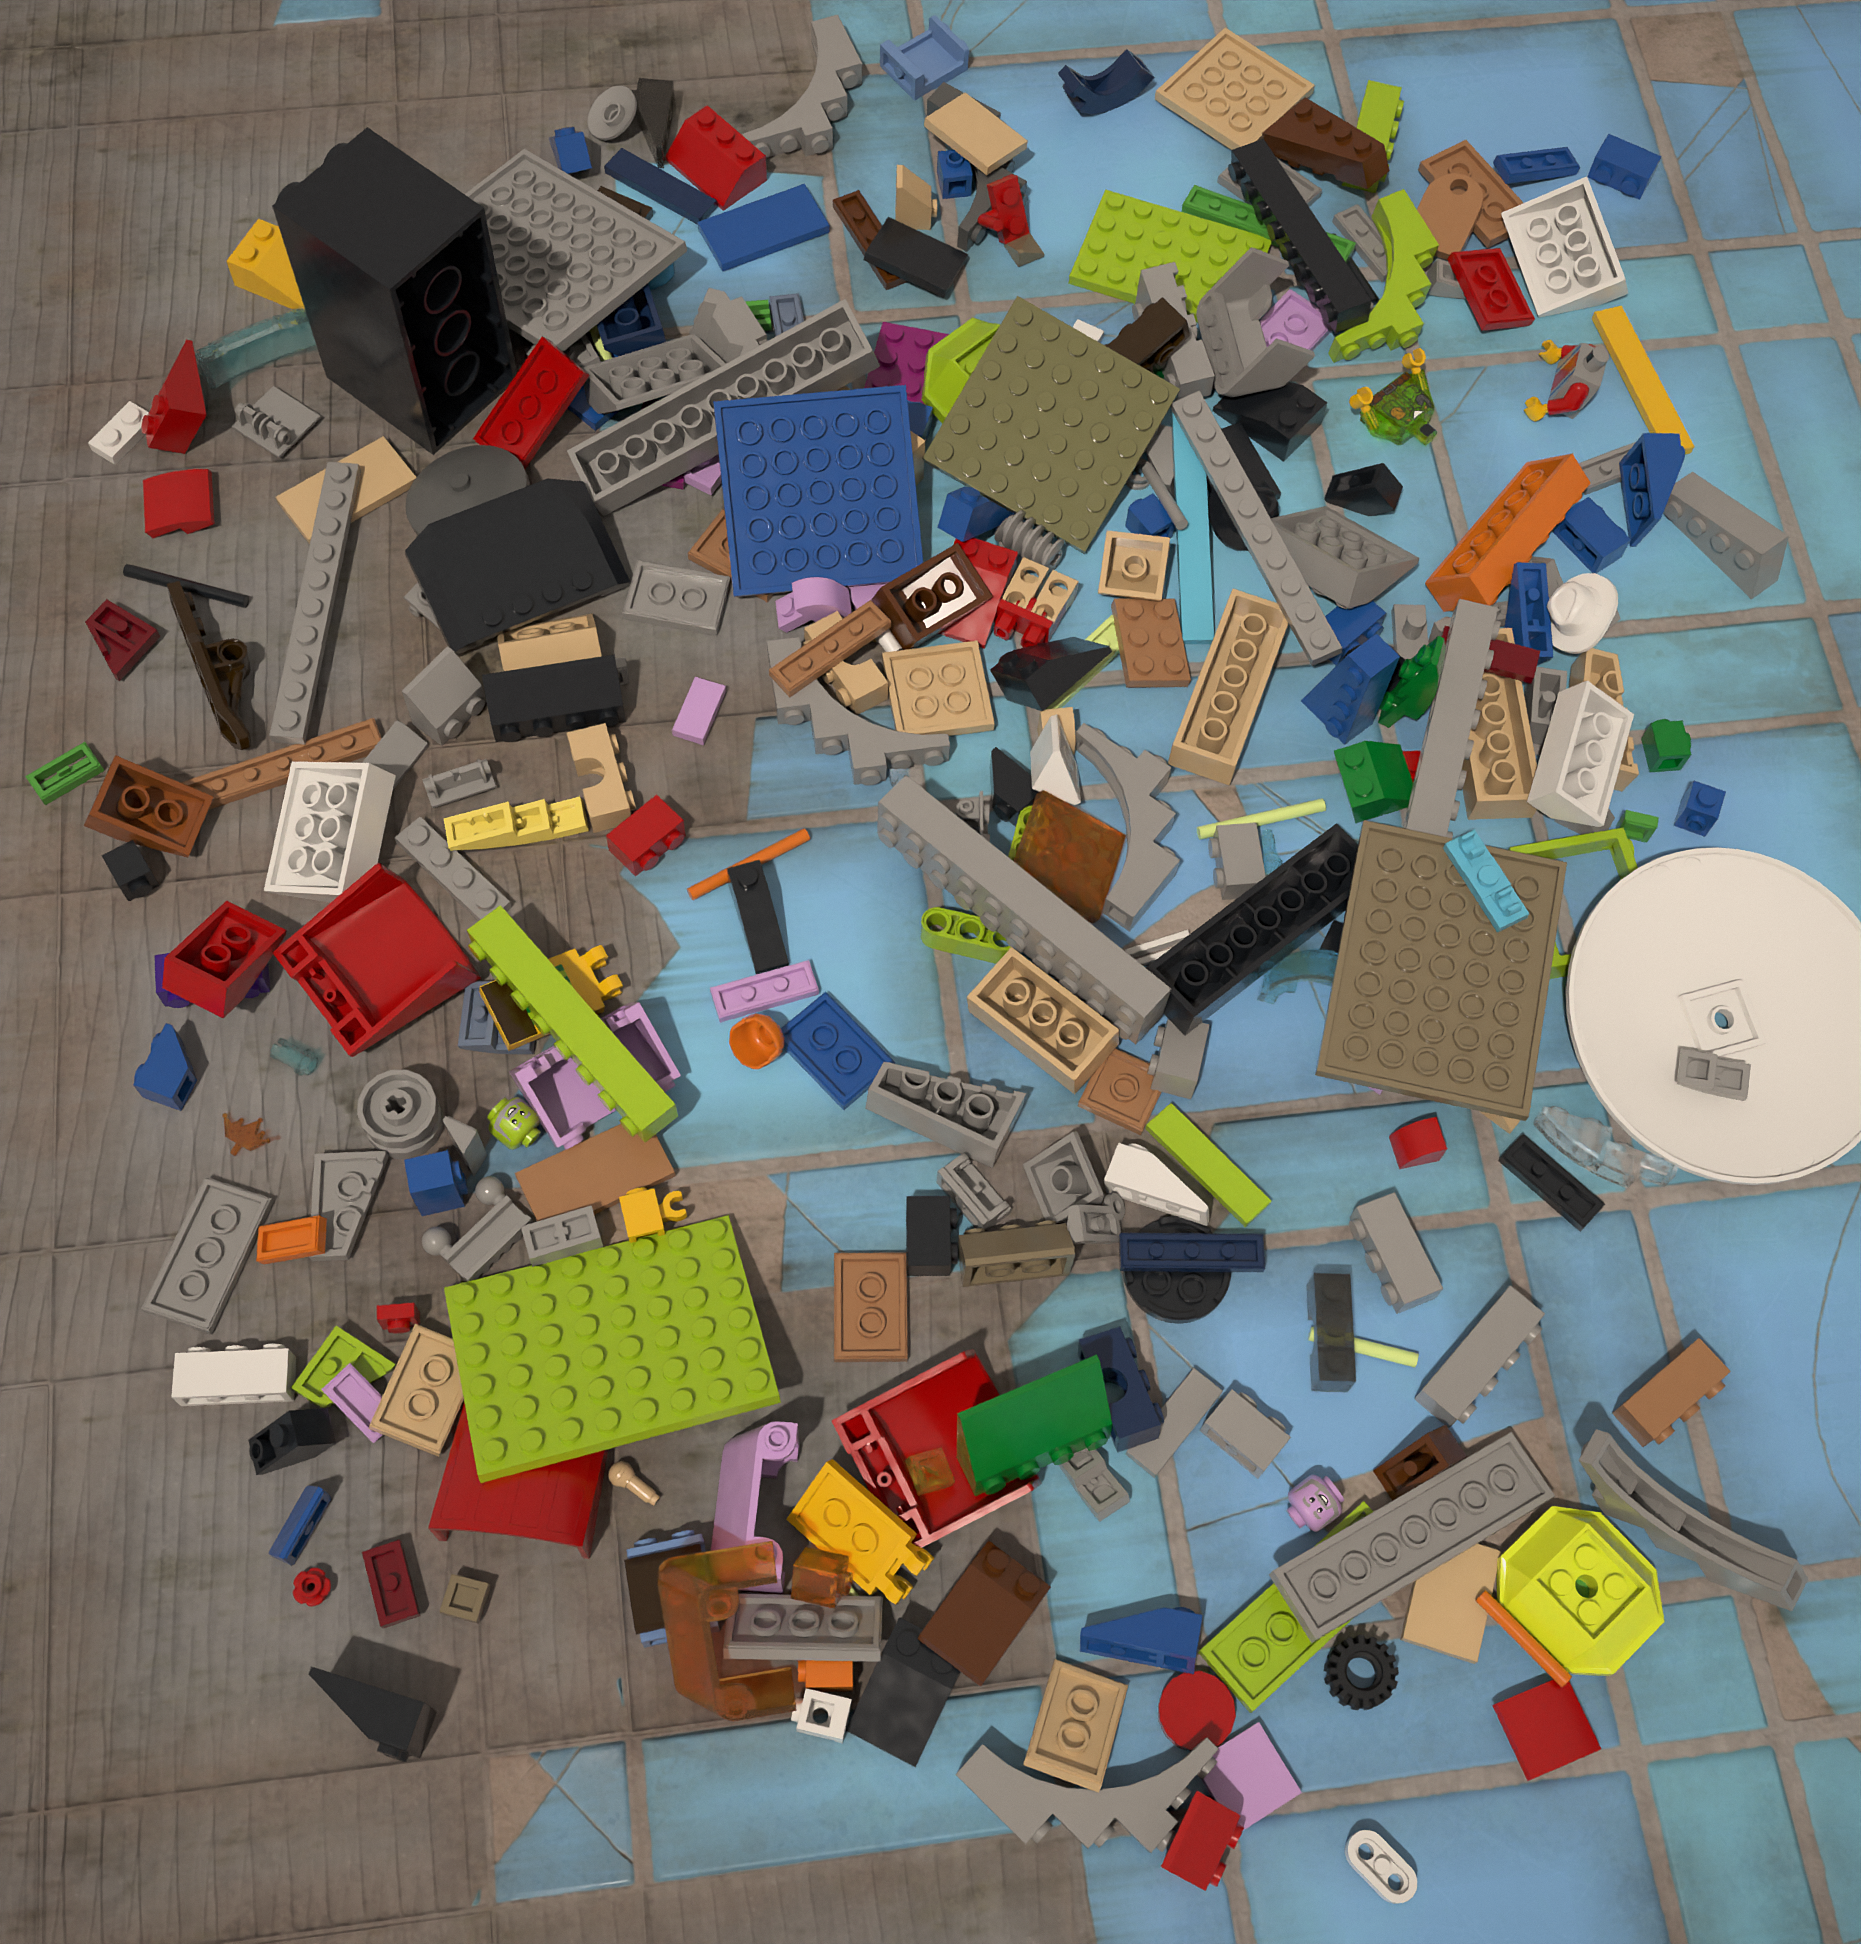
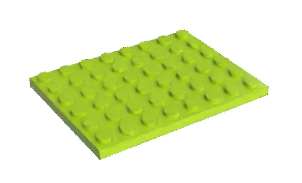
M729 1215L665 1231V1235L658 1236V1233L637 1238V1241L633 1243L625 1241L534 1267L531 1265L444 1287L480 1483L781 1403Z

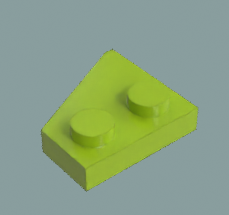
M335 1326L291 1389L317 1407L328 1408L334 1403L321 1389L349 1363L370 1384L392 1372L396 1364L340 1327Z

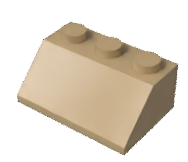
M593 613L524 625L497 635L504 671L602 656Z

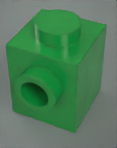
M1657 720L1650 723L1641 738L1649 773L1681 770L1692 755L1690 750L1691 737L1685 731L1683 720Z

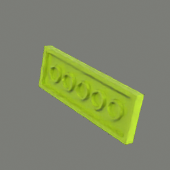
M1363 1501L1316 1545L1374 1511ZM1273 1583L1198 1653L1249 1713H1252L1350 1621L1311 1643L1278 1588Z

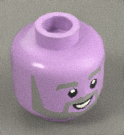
M1310 1475L1288 1492V1500L1291 1507L1286 1511L1299 1528L1306 1525L1310 1530L1318 1532L1342 1514L1340 1503L1344 1501V1498L1327 1476L1321 1478L1317 1475Z

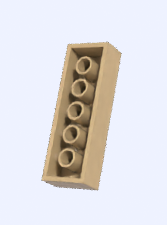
M1232 589L1173 742L1168 765L1230 786L1289 625L1277 603Z
M1500 628L1496 639L1515 644L1512 628ZM1484 671L1482 679L1487 680V687L1483 699H1477L1475 708L1481 710L1476 729H1471L1469 740H1473L1474 744L1469 760L1464 759L1462 770L1467 771L1463 786L1467 819L1532 818L1537 809L1529 804L1527 800L1537 769L1522 681Z

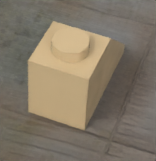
M897 165L895 220L916 230H931V217L937 218V199H931V186L904 165Z

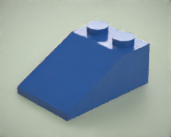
M1643 433L1619 462L1628 536L1631 539L1629 542L1630 547H1636L1660 521L1685 458V449L1681 446L1679 433Z

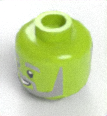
M506 1097L503 1098L487 1117L490 1121L488 1126L490 1134L510 1150L517 1149L521 1145H524L526 1148L530 1147L541 1134V1131L537 1129L540 1124L537 1114L531 1106L519 1097H514L510 1100Z

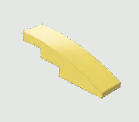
M581 797L549 805L545 799L512 807L509 802L444 818L447 843L450 851L522 845L589 831L584 802Z

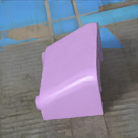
M639 1002L628 1003L600 1018L664 1092L675 1086L673 1080L681 1075ZM553 1045L515 1067L509 1073L529 1106L537 1114L541 1125L555 1147L559 1148L563 1145L565 1149H569L584 1139L582 1133L586 1131L588 1126L616 1111V1109L614 1108L612 1111H609L597 1096L600 1093L598 1088L593 1083L587 1086L575 1070L578 1065L571 1058L566 1061Z
M770 1422L731 1438L724 1446L709 1561L710 1576L713 1582L721 1588L783 1594L784 1592L783 1552L779 1544L773 1539L756 1537L754 1532L761 1477L777 1479L778 1472L784 1464L789 1461L798 1462L800 1444L798 1423Z

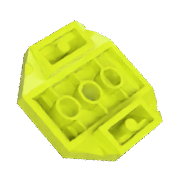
M1551 1506L1497 1558L1496 1600L1569 1674L1613 1675L1665 1622L1657 1570L1601 1512ZM1576 1580L1586 1583L1589 1588L1588 1598L1582 1597L1577 1592L1575 1587Z

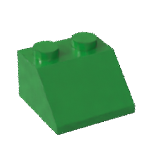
M1363 741L1334 750L1337 767L1355 824L1408 808L1413 781L1400 744Z

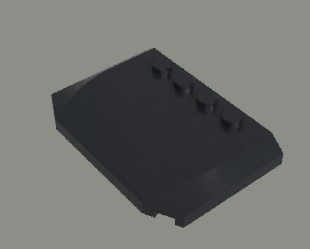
M547 478L428 524L405 550L406 558L447 646L456 655L483 645V641L595 596H606L630 586L631 583L583 481Z

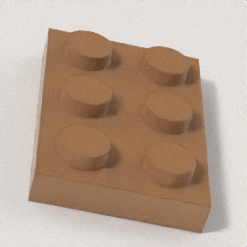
M1114 598L1111 609L1126 688L1188 687L1191 678L1175 599H1162L1160 602L1143 599Z

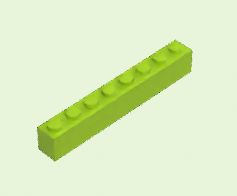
M501 905L467 929L471 940L468 947L473 955L480 962L486 959L492 966L489 971L494 979L501 986L506 983L513 992L510 995L522 1011L528 1008L535 1016L532 1018V1021L544 1036L550 1033L556 1040L553 1045L558 1053L566 1061L571 1058L578 1065L575 1070L587 1086L593 1083L600 1091L597 1094L598 1098L609 1111L615 1108L623 1117L619 1121L630 1136L634 1137L637 1134L645 1143L678 1117L676 1104Z

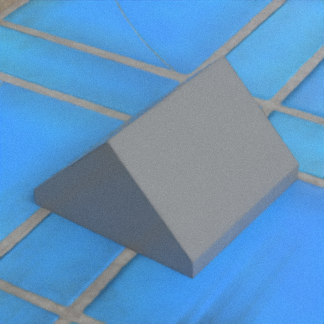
M1078 1132L1070 1133L1023 1164L1045 1221H1056V1224L1067 1223V1207L1101 1206L1104 1194Z

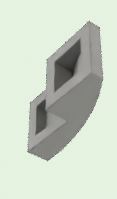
M1682 1049L1677 1084L1703 1093L1745 1101L1748 1096L1751 1064L1718 1059L1717 1054Z
M1086 1448L1074 1453L1073 1458L1059 1465L1076 1492L1099 1522L1130 1502L1127 1491L1107 1469L1104 1458L1097 1450L1089 1451Z

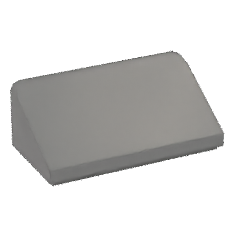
M396 720L362 763H371L396 775L393 786L394 790L426 750L428 743L404 723Z
M445 1116L443 1123L452 1143L472 1176H475L487 1156L478 1131L452 1117Z

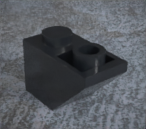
M328 1408L289 1410L248 1439L250 1445L249 1453L254 1463L256 1475H263L315 1458L336 1444Z

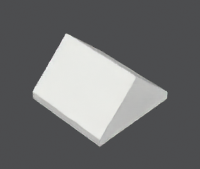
M1056 714L1049 718L1030 751L1032 789L1076 805L1081 803L1078 765Z

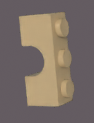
M836 611L805 627V642L802 643V646L842 620L843 618L839 612ZM872 659L858 665H851L842 661L822 675L824 681L827 684L832 683L836 689V696L840 704L845 708L848 707L855 715H859L888 699V681Z
M606 723L567 732L578 777L587 774H597L603 777L599 784L582 789L593 833L616 828L631 815L630 811L636 810L632 791L624 790L623 782L628 781L624 763L616 762L615 754L620 753L616 735L608 734Z

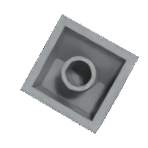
M448 646L402 690L412 724L441 746L449 739L456 737L461 731L462 726L472 716L478 715L486 703L481 683Z

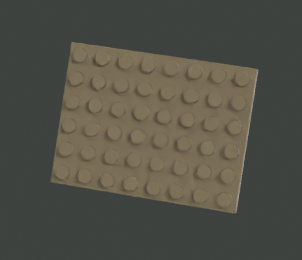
M1364 820L1359 836L1315 1075L1526 1121L1529 1117L1567 862L1486 846L1530 913L1526 919L1497 933L1443 849L1445 843L1453 840L1452 838Z

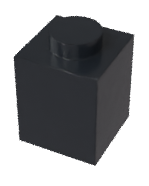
M134 840L101 855L128 902L135 898H142L148 895L152 889L160 886Z

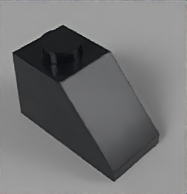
M1384 463L1333 475L1324 500L1329 504L1366 516H1374L1395 511L1403 486Z
M995 747L991 751L990 760L992 808L1002 821H1009L1016 827L1021 810L1028 806L1039 807L1043 803L1044 793L1032 789L1031 775Z

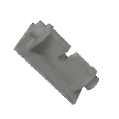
M476 759L477 762L434 776L430 774L428 778L422 779L432 808L496 788L488 761L486 759L481 761Z

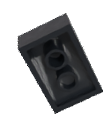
M1287 382L1283 387L1232 398L1224 396L1213 407L1212 411L1231 425L1240 422L1249 438L1284 462L1321 425L1328 402L1304 385Z
M1070 637L1007 652L1000 657L999 662L990 671L1008 701L1044 711L1113 651L1107 645Z
M899 1617L881 1653V1662H877L846 1732L916 1767L961 1672L917 1639L923 1629Z
M311 1666L309 1676L368 1739L379 1744L377 1752L402 1762H407L409 1755L420 1759L437 1713L436 1710L425 1702Z

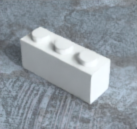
M266 1344L260 1350H248L246 1346L232 1345L225 1347V1351L213 1352L205 1347H191L187 1349V1353H175L172 1398L180 1406L294 1401L295 1393L291 1387L295 1383L296 1357L289 1348L282 1344Z

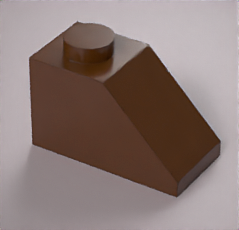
M1444 1425L1428 1432L1377 1467L1373 1472L1393 1501L1459 1463L1467 1455L1448 1427Z

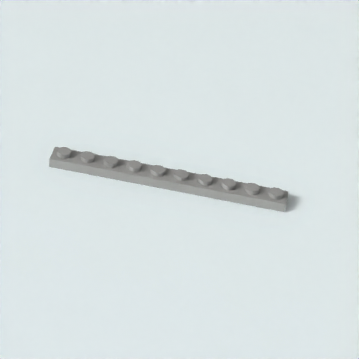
M1197 391L1173 402L1171 410L1311 666L1342 652L1341 644L1201 392Z
M327 462L269 735L272 742L306 744L361 475L359 464Z

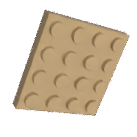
M1224 28L1156 90L1155 100L1233 150L1263 139L1262 132L1303 98H1309L1313 94L1315 85L1229 29Z

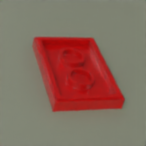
M1500 248L1459 251L1450 254L1447 260L1482 331L1530 326L1535 318Z

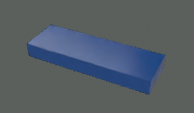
M1568 147L1497 155L1493 161L1505 184L1573 176L1580 169L1579 164Z

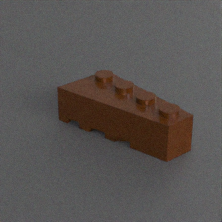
M1306 97L1262 132L1263 139L1275 157L1287 160L1290 166L1299 168L1301 165L1310 167L1313 173L1319 175L1333 174L1336 180L1365 189L1370 188L1389 172L1383 143Z

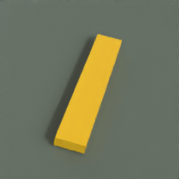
M1617 306L1595 311L1591 319L1649 432L1679 433L1681 446L1684 447L1685 454H1690L1695 446L1623 307Z

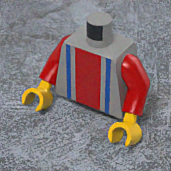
M1546 340L1542 343V346L1547 351L1539 353L1542 359L1548 364H1554L1560 358L1562 359L1558 362L1548 403L1542 405L1537 397H1531L1525 401L1528 408L1524 409V412L1532 421L1540 420L1546 413H1549V415L1563 414L1574 419L1600 388L1609 354L1603 347H1596L1592 344L1580 343L1579 345H1564L1562 348H1558L1552 340Z

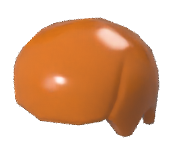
M755 1013L743 1018L731 1028L729 1044L733 1055L742 1065L751 1069H760L781 1055L785 1046V1040L780 1026L770 1016Z

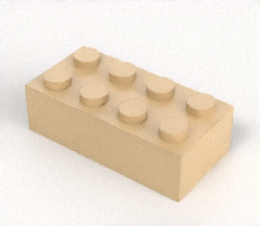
M1012 947L967 996L968 1010L972 1015L1074 1095L1119 1045V1029Z

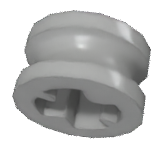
M1139 460L1126 483L1130 489L1143 490L1150 485L1145 476L1141 477L1139 475L1143 473L1142 467L1149 463L1147 460Z

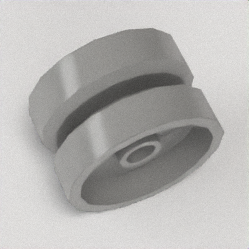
M407 1069L389 1070L376 1075L364 1086L358 1098L357 1115L370 1143L378 1151H387L389 1157L393 1159H409L426 1153L437 1143L443 1131L444 1114L434 1090L425 1078Z

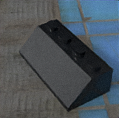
M615 654L482 675L491 727L496 742H515L520 738L532 736L547 737L553 733L575 731L606 723V727H611L618 723L626 722Z

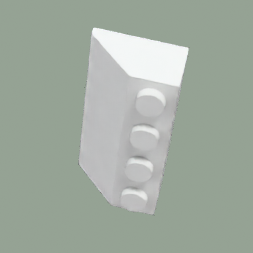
M1589 681L1560 691L1527 802L1551 819L1596 827L1604 826L1634 714Z

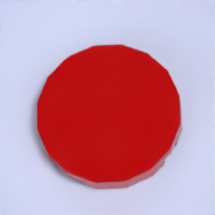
M1194 1671V1674L1184 1672L1173 1678L1161 1692L1158 1703V1722L1165 1736L1178 1748L1191 1751L1205 1738H1208L1215 1746L1223 1743L1232 1731L1236 1717L1234 1699L1227 1686L1216 1676L1202 1671Z

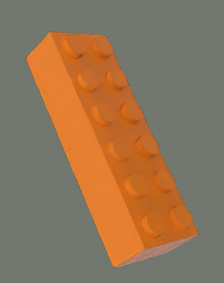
M1573 453L1526 462L1426 580V586L1443 612L1454 611L1459 599L1489 606L1493 605L1498 599V594L1505 586L1511 583L1514 564L1517 562L1528 563L1537 547L1549 538L1548 534L1552 529L1565 519L1566 512L1582 498V493L1590 485L1589 479Z

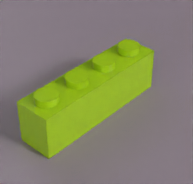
M1368 80L1356 128L1383 143L1387 160L1390 161L1394 143L1389 142V139L1395 140L1399 122L1394 121V118L1400 119L1404 104L1403 100H1399L1402 87ZM1387 173L1368 189L1342 182V186L1376 193L1379 181L1385 182Z

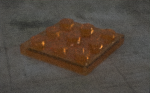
M1041 790L1036 794L1014 862L1084 919L1094 924L1100 920L1126 835L1054 795Z

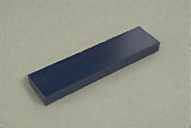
M623 148L604 166L605 174L697 225V222L707 219L717 208L716 199Z
M1120 1233L1118 1236L1120 1271L1264 1272L1263 1234Z

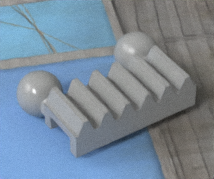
M493 1176L482 1178L476 1185L475 1194L481 1203L485 1205L494 1204L495 1206L456 1244L451 1245V1236L442 1227L429 1228L422 1237L424 1250L430 1255H441L467 1282L479 1279L482 1273H487L490 1265L497 1263L502 1253H507L513 1243L520 1241L523 1234L521 1226L533 1223L532 1219L516 1207L512 1200L504 1194L502 1182Z

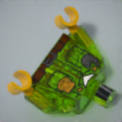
M1421 348L1413 350L1415 361L1411 353L1405 354L1402 358L1403 366L1411 369L1412 373L1404 372L1375 395H1373L1370 388L1365 386L1358 389L1357 394L1350 397V406L1354 409H1361L1359 413L1361 416L1360 421L1366 425L1372 436L1389 440L1396 445H1403L1413 436L1424 445H1427L1436 436L1437 431L1429 424L1435 406L1425 371L1420 369V366L1426 359L1425 352Z

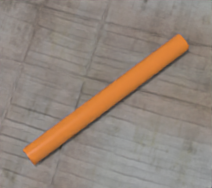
M803 828L730 867L760 860L761 865L809 841L810 836L806 829ZM727 868L687 888L690 898L695 900L728 883Z

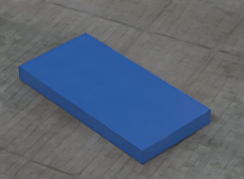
M805 183L697 222L699 232L722 271L830 232L829 223Z

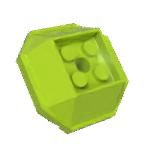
M972 317L928 350L925 360L924 386L921 400L925 405L933 407V414L942 424L1000 324L988 323Z

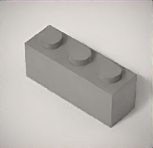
M1391 1193L1355 1208L1350 1216V1230L1353 1237L1357 1241H1361L1366 1251L1365 1260L1372 1273H1377L1382 1283L1381 1293L1385 1302L1389 1306L1392 1305L1396 1314L1435 1299L1443 1290V1287L1396 1193Z

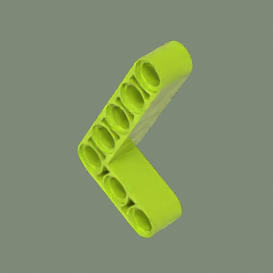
M1028 806L1021 810L1008 855L1012 861L1033 878L1036 877L1048 826V815L1043 808L1038 806ZM1035 824V825H1037L1039 828H1037V829H1030V828L1026 827L1025 825ZM1022 852L1028 853L1032 857L1022 858L1018 854ZM941 907L930 908L922 916L920 937L922 942L929 948L995 964L1011 948L1010 946H997L995 944L996 941H1006V938L997 931L993 932L987 929L979 916ZM939 925L944 929L937 932L930 930L928 927ZM968 932L975 934L977 937L966 939L962 934Z

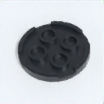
M1177 1216L1159 1218V1220L1146 1225L1138 1232L1213 1234L1211 1232L1212 1229ZM1123 1271V1279L1130 1297L1141 1310L1160 1321L1182 1324L1202 1319L1218 1307L1228 1290L1231 1272Z

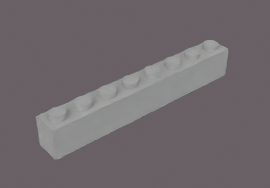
M1459 599L1453 611L1445 644V661L1436 695L1431 704L1403 825L1404 829L1448 838L1453 837V832H1449L1448 827L1450 820L1455 821L1458 814L1460 801H1456L1455 796L1457 789H1463L1467 771L1462 770L1464 759L1469 760L1474 741L1469 740L1470 730L1476 729L1481 710L1475 709L1477 699H1483L1487 687V680L1482 679L1484 669H1490L1494 656V651L1489 650L1491 639L1496 640L1501 621L1496 620L1497 607Z

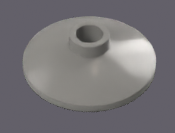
M614 86L600 94L592 104L588 114L587 123L590 133L599 140H610L622 134L629 127L636 113L637 100L634 93L625 86Z

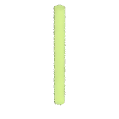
M1321 798L1197 827V835L1200 840L1213 837L1217 825L1256 823L1258 827L1326 811V804L1324 799Z

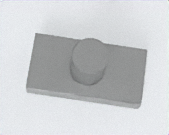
M1394 604L1391 610L1394 648L1405 660L1412 659L1424 644L1428 645L1425 605Z

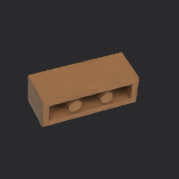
M1698 1338L1612 1414L1642 1447L1653 1440L1659 1445L1675 1431L1671 1427L1673 1422L1678 1418L1685 1422L1700 1409L1696 1403L1705 1395L1710 1400L1726 1386L1721 1380L1731 1371Z

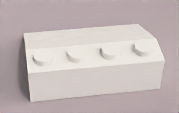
M1587 176L1501 213L1539 318L1599 306L1628 294L1624 273Z
M292 761L264 891L331 903L378 863L396 775L371 763Z

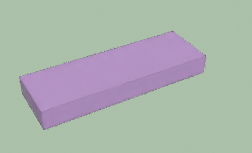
M807 960L711 987L710 993L721 1023L819 995V989L810 962Z

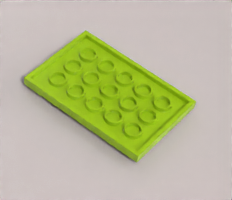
M1105 189L1069 275L1068 284L1135 304L1141 270L1175 262L1178 269V274L1175 275L1177 287L1183 285L1187 298L1184 299L1187 315L1193 314L1198 323L1196 312L1201 298L1251 247L1269 253L1272 240L1248 231Z

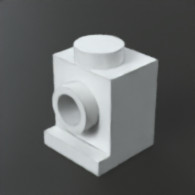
M806 1688L804 1698L796 1697L791 1721L798 1722L797 1732L843 1743L852 1699ZM819 1709H823L828 1713L827 1721L822 1724L816 1723L813 1719L814 1712Z

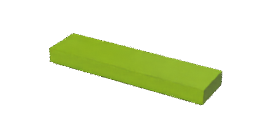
M1172 1103L1146 1125L1145 1129L1245 1228L1271 1204L1272 1201Z

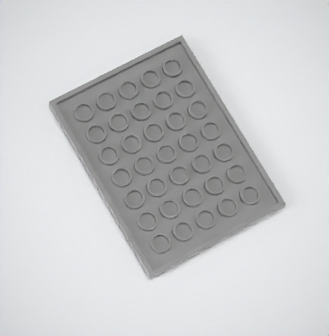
M526 149L520 151L465 194L484 207L508 328L535 345L543 336L549 339L562 352L565 351L687 252L686 243L682 239Z

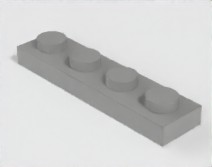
M421 817L417 818L394 837L396 843L477 921L484 918L500 905L506 912L512 908L510 901L456 850L450 851L447 841Z

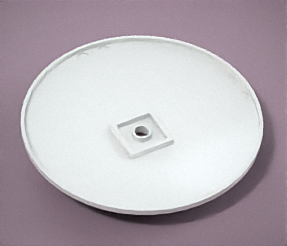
M1697 848L1675 852L1637 868L1620 880L1601 898L1582 926L1572 951L1566 984V1011L1571 1040L1585 1078L1610 1116L1628 1135L1654 1155L1686 1172L1710 1180L1744 1185L1774 1184L1797 1179L1816 1172L1837 1161L1861 1141V922L1835 894L1806 873L1780 860L1740 849ZM1715 1013H1721L1727 1018V1029H1722L1716 1024L1714 1019ZM1686 1049L1717 1054L1718 1059L1751 1064L1747 1099L1745 1101L1729 1099L1678 1085L1677 1078L1681 1050Z

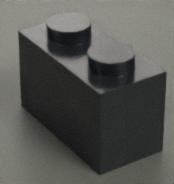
M906 1196L907 1276H950L951 1264H958V1243L951 1242L950 1229H957V1208H950V1196Z

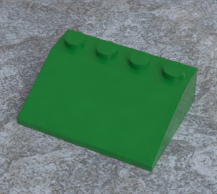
M1098 1356L1089 1357L957 1413L956 1457L975 1496L984 1492L987 1495L994 1494L1002 1490L1007 1482L1020 1478V1480L1029 1479L1035 1476L1040 1471V1468L1051 1463L1061 1465L1073 1458L1074 1453L1086 1448L1089 1451L1096 1450L1107 1443L1111 1435L1112 1419Z

